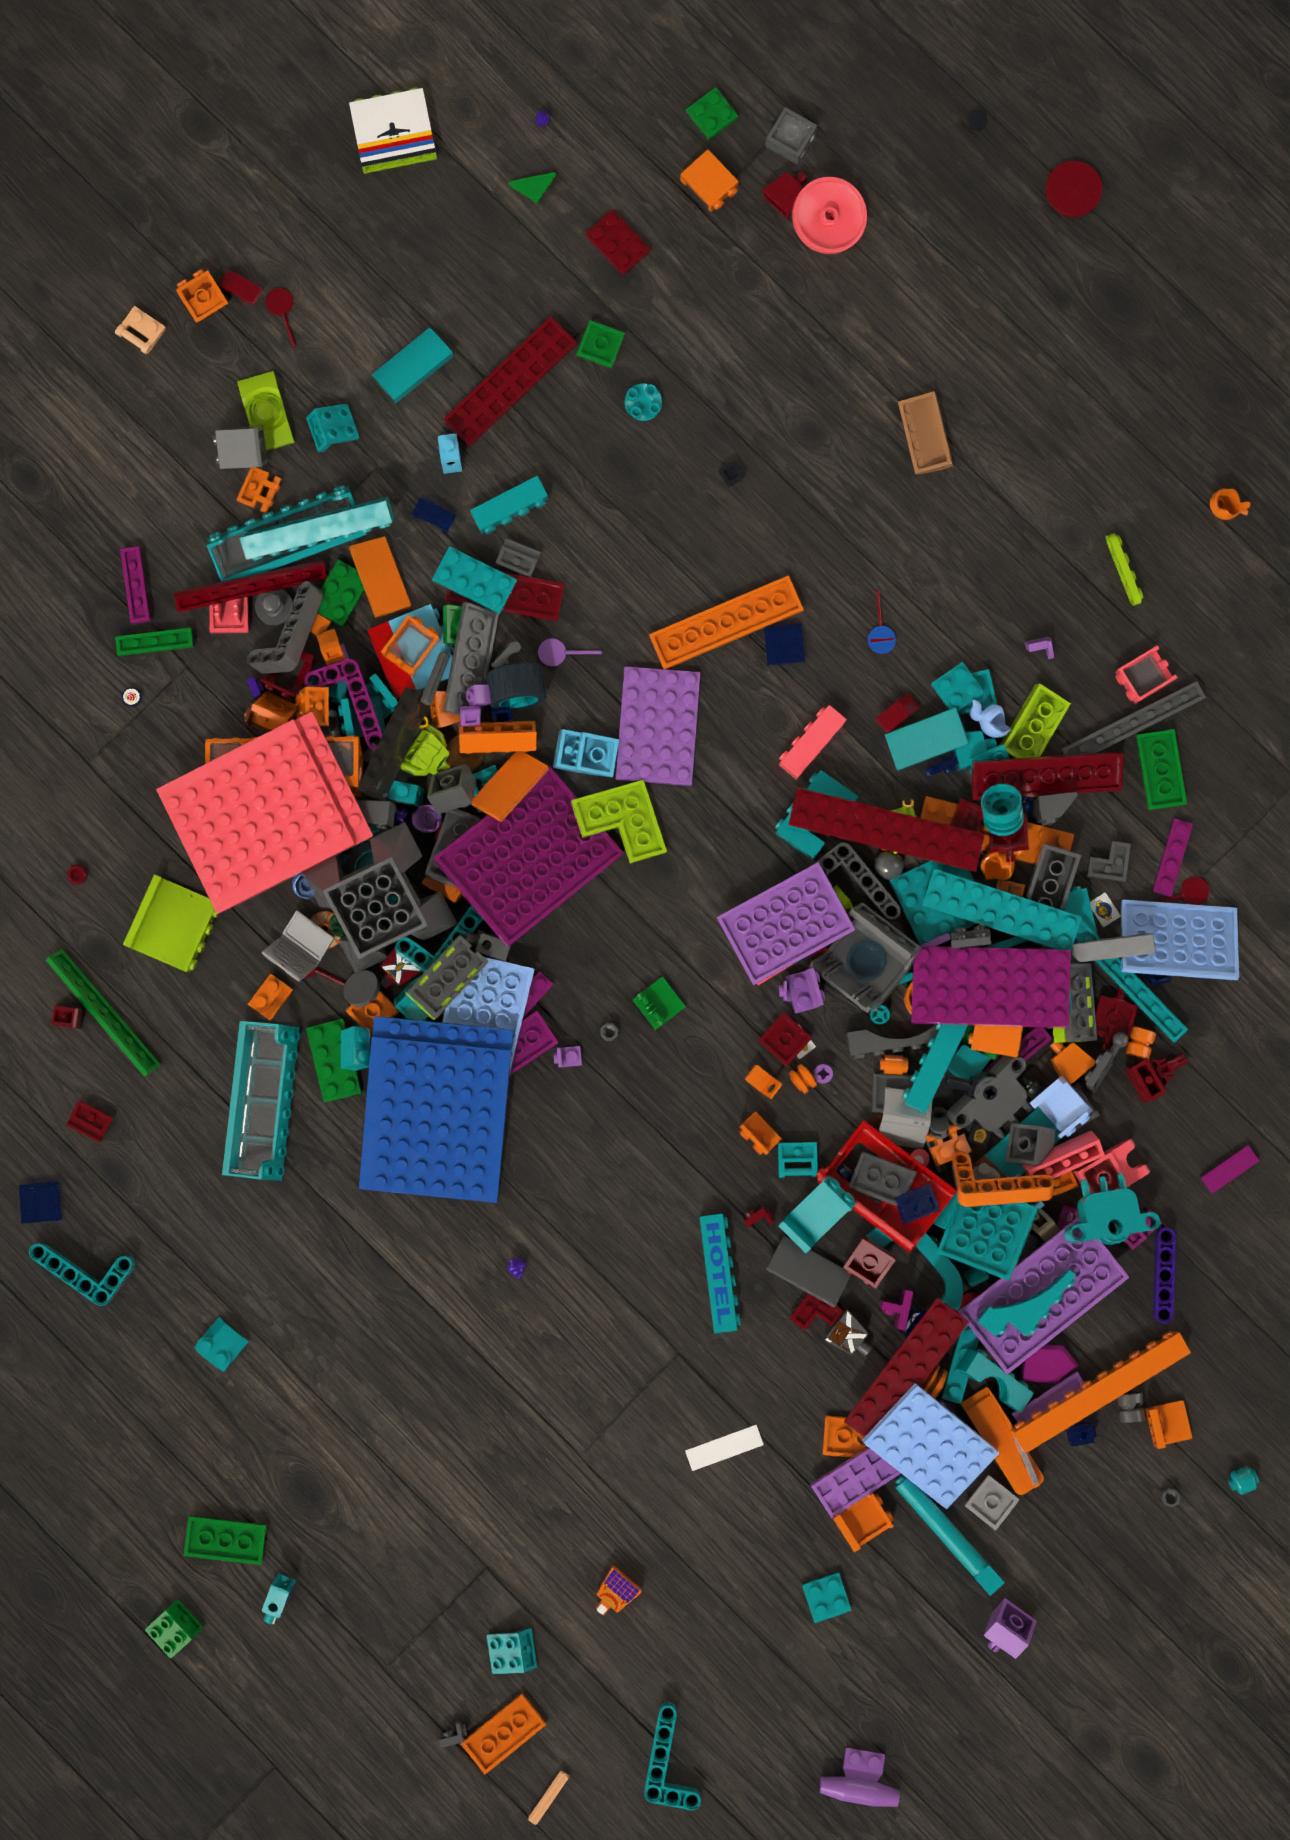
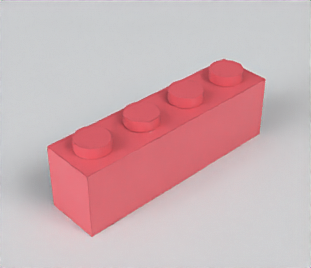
M830 705L826 709L824 707L820 709L816 714L817 720L814 723L810 721L804 728L806 733L802 737L798 736L792 743L794 747L789 752L786 750L779 758L781 760L779 766L796 780L847 720Z
M1088 1131L1053 1147V1150L1039 1166L1022 1164L1026 1176L1049 1175L1054 1179L1101 1158L1105 1154L1098 1137L1092 1131Z

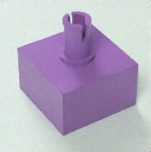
M1004 1598L992 1611L983 1636L990 1640L988 1646L991 1650L996 1646L993 1652H998L1001 1648L1016 1659L1029 1646L1037 1621Z

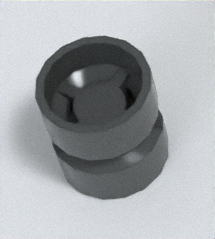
M1127 1392L1117 1398L1118 1406L1121 1407L1119 1411L1121 1423L1145 1421V1411L1141 1408V1405L1144 1403L1142 1392Z

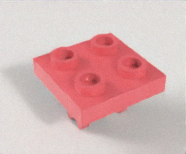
M249 597L210 605V633H249Z

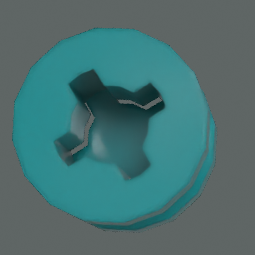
M880 1005L876 1011L872 1010L870 1012V1019L874 1024L882 1025L889 1020L890 1012L883 1005Z

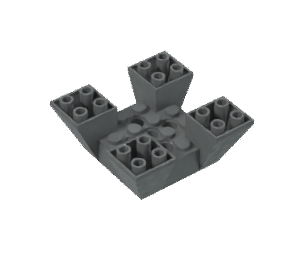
M405 822L370 839L374 862L347 875L338 857L334 856L302 872L319 906L332 908L346 935L338 939V942L355 973L385 960L389 955L385 946L411 934L424 941L458 924L441 890L419 900L404 871L418 861L422 854ZM363 885H369L372 891L366 892L363 889ZM390 894H395V895H397V896H398V900H397V901L391 900V899L389 898V895H390ZM372 903H379L381 905V908L375 909L372 906ZM354 911H361L364 917H357ZM381 920H388L390 922V925L384 926L381 923Z

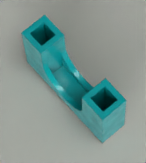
M822 770L818 774L815 772L809 779L811 784L806 789L854 802L858 798L856 794ZM792 803L786 811L789 814L785 820L781 818L775 828L778 829L776 835L813 860L825 843L808 830L788 825L793 806Z

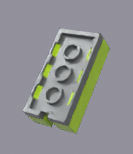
M461 935L449 945L405 993L433 1020L448 1007L489 962L478 951L473 953L469 949L472 945Z
M1091 963L1071 964L1070 990L1073 1012H1069V1028H1053L1054 1043L1097 1040Z

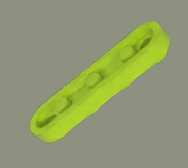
M1115 533L1106 536V542L1132 606L1141 603V599H1143V593L1140 588H1137L1135 573L1133 570L1130 571L1128 566L1129 558L1126 553H1123L1121 548L1123 545L1122 540Z

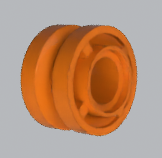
M800 1064L797 1066L798 1071L792 1070L789 1072V1075L797 1089L806 1094L809 1092V1086L814 1088L817 1084L815 1082L816 1079L808 1068Z

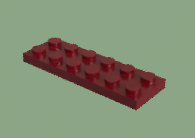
M502 572L517 579V583L502 612L558 622L565 584ZM447 589L446 601L459 604L468 602L483 607Z

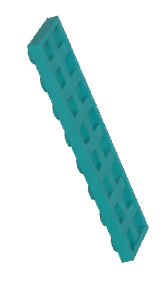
M938 869L933 871L922 904L923 906L1057 950H1072L1082 920V916Z

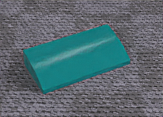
M429 327L375 371L372 376L396 404L453 358V352Z

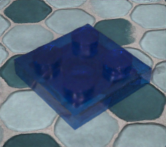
M802 624L763 628L767 666L805 662Z
M59 1182L19 1185L21 1224L62 1220Z

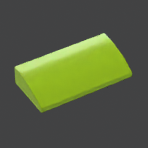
M1035 684L1011 724V731L1004 736L1000 745H1005L1008 756L1011 758L1040 757L1071 703L1042 684Z

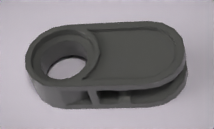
M935 1107L932 1109L930 1134L936 1139H944L949 1134L948 1111L945 1108ZM939 1115V1116H943V1117H942V1118H936V1117H934V1116Z

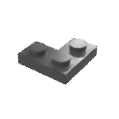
M1111 841L1108 860L1094 857L1089 858L1087 877L1126 882L1131 844Z

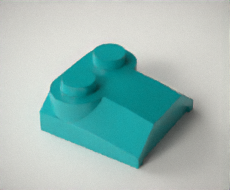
M219 1317L203 1337L198 1340L194 1348L212 1365L225 1372L248 1344L249 1340L242 1337Z

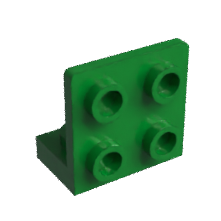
M177 1599L145 1631L165 1654L172 1658L204 1627L183 1603Z

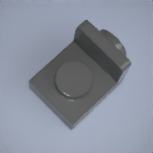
M456 1720V1733H454V1730L442 1733L443 1736L439 1738L440 1748L464 1742L467 1730L465 1724L461 1723V1720Z

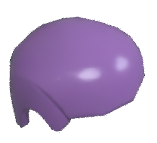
M430 804L419 806L412 813V824L415 829L422 833H432L442 823V814H437Z

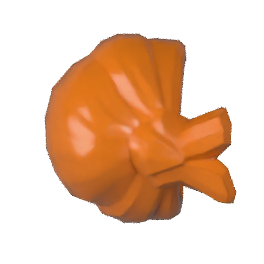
M1233 488L1220 489L1214 492L1210 499L1212 513L1221 520H1230L1240 513L1247 516V509L1251 505L1250 502L1240 503V497Z

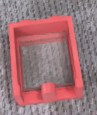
M1158 646L1122 666L1115 672L1118 683L1124 685L1127 690L1126 695L1131 702L1134 701L1135 704L1178 678L1176 675L1172 676L1167 669L1169 666L1168 662L1165 659L1162 661L1157 653L1159 650Z

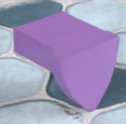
M1050 637L1025 641V648L1029 652L1045 649L1048 659L1054 658Z

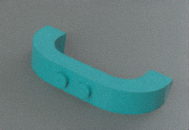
M876 1227L866 1235L867 1238L883 1248L893 1241ZM925 1233L916 1247L943 1278L944 1293L941 1300L958 1311L963 1297V1284L960 1274L951 1263V1258L937 1253L940 1243L933 1235L929 1237Z

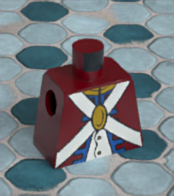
M401 943L399 944L401 951H408ZM394 947L381 965L386 974L379 981L385 989L394 981L402 987L422 972L395 952Z

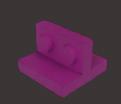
M902 1288L899 1304L885 1300L879 1301L878 1307L883 1309L882 1312L884 1314L896 1315L894 1327L900 1330L906 1329L913 1295L911 1290Z

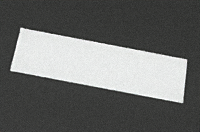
M757 1425L688 1449L685 1452L691 1469L694 1471L763 1445Z

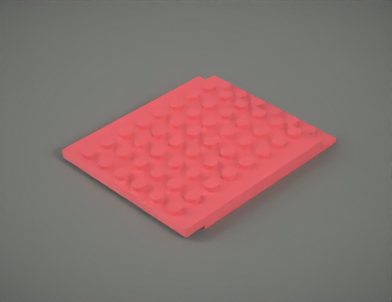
M313 712L296 720H291L156 789L217 914L239 905L373 837L370 827Z

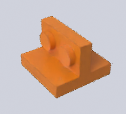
M266 691L253 703L251 710L254 713L251 721L273 730L293 720L296 713H299V706Z

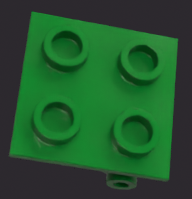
M663 976L632 999L655 1030L686 1007Z

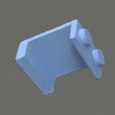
M1060 1076L1030 1102L1034 1109L1039 1106L1061 1133L1058 1136L1060 1138L1064 1135L1069 1137L1077 1130L1075 1126L1078 1123H1081V1125L1086 1123L1091 1118L1089 1114L1093 1111L1063 1076Z

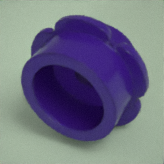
M539 109L536 116L535 124L539 125L540 128L543 125L547 126L550 115L547 114L546 109L545 111Z
M406 808L398 809L394 816L395 824L406 823L411 813L406 811Z

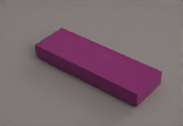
M1246 1145L1201 1176L1200 1179L1209 1192L1213 1194L1258 1163L1259 1159L1250 1146Z

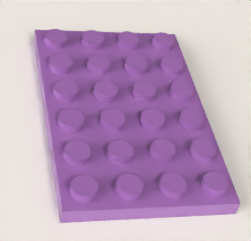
M624 667L616 769L617 781L637 782L644 780V783L692 786L700 672Z
M819 862L717 917L753 985L855 931Z

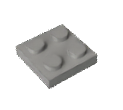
M987 1475L964 1506L996 1531L1020 1499L991 1476Z

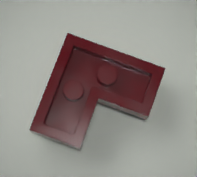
M808 1293L789 1319L803 1330H806L817 1315L833 1327L844 1311L838 1306L832 1307Z

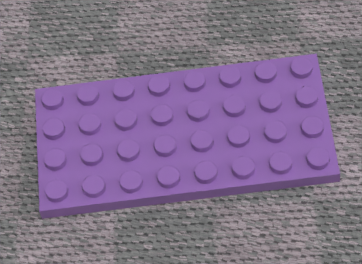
M1079 1216L1018 1263L1010 1282L999 1278L958 1311L969 1320L967 1325L1006 1374H1009L1129 1278L1099 1240L1069 1243L1065 1240V1229L1069 1226L1080 1224ZM1074 1229L1073 1236L1077 1239L1078 1232ZM1066 1269L1076 1274L1073 1278L1075 1279L1073 1285L1069 1289L1065 1288L1061 1293L1063 1295L1061 1300L1057 1304L1053 1303L1049 1308L1051 1312L1044 1320L1041 1318L1037 1323V1330L1032 1335H1023L1008 1322L1006 1324L1008 1326L1006 1331L1001 1336L998 1334L996 1337L975 1321L987 1305L999 1307L1023 1301L1047 1288Z

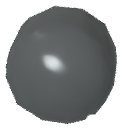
M884 851L874 858L872 866L876 875L885 880H891L902 874L904 861L897 853Z

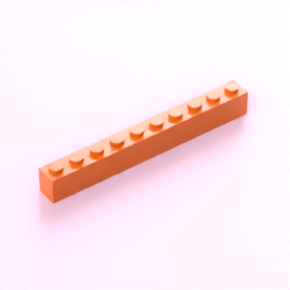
M1168 1331L1164 1333L1159 1341L1156 1342L1154 1340L1146 1344V1349L1141 1352L1137 1350L1131 1353L1128 1360L1124 1362L1123 1360L1118 1361L1113 1365V1369L1108 1372L1104 1370L1098 1373L1095 1380L1085 1381L1080 1385V1389L1075 1392L1074 1390L1067 1392L1060 1401H1052L1044 1411L1038 1410L1030 1415L1031 1418L1029 1420H1022L1016 1423L1011 1433L1021 1451L1028 1453L1189 1355L1191 1352L1180 1332Z

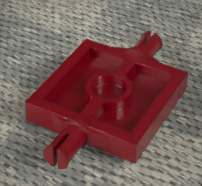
M1027 813L1024 814L1023 825L1014 834L998 836L989 832L990 853L1006 852V861L1010 862L1009 856H1011V862H1013L1015 851L1029 850Z
M1118 987L1117 995L1114 998L1100 995L1095 1010L1097 1035L1104 1038L1101 1050L1109 1052L1111 1041H1113V1036L1116 1033L1123 1032L1129 1039L1138 1006L1123 1000L1125 992L1120 987Z

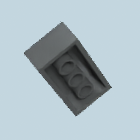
M1042 842L1024 898L1064 911L1081 854Z

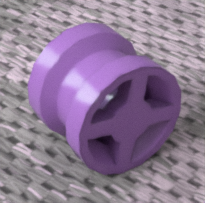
M821 1064L814 1069L813 1076L816 1082L825 1084L832 1079L833 1071L828 1065Z

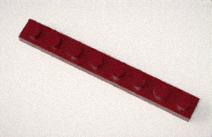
M323 559L180 591L173 593L177 611L183 612L301 585L305 581H319L327 579Z

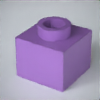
M488 684L473 685L467 688L466 699L469 702V706L479 705V707H484L491 704Z

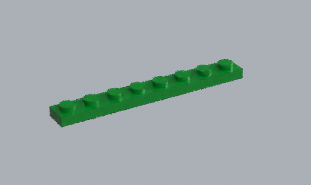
M61 949L49 956L46 960L47 963L144 1077L158 1069L161 1064L64 950Z

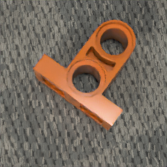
M334 628L316 635L327 666L346 660Z

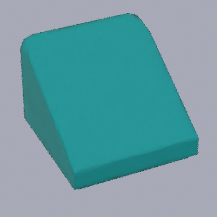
M976 1268L963 1273L970 1287H974L988 1279L984 1271Z

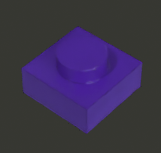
M252 677L247 679L253 697L257 700L262 695L261 692L264 691V688L260 681Z

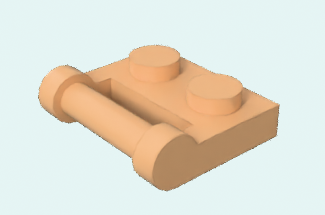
M134 306L122 324L117 327L115 334L120 337L123 336L147 355L162 336L166 327ZM130 326L149 340L145 343L127 331Z

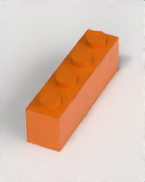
M535 721L483 722L480 725L461 726L459 723L460 753L467 754L536 751L537 732Z

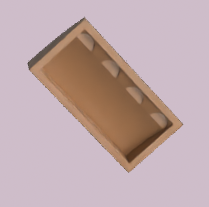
M935 391L899 401L898 405L915 474L954 467Z

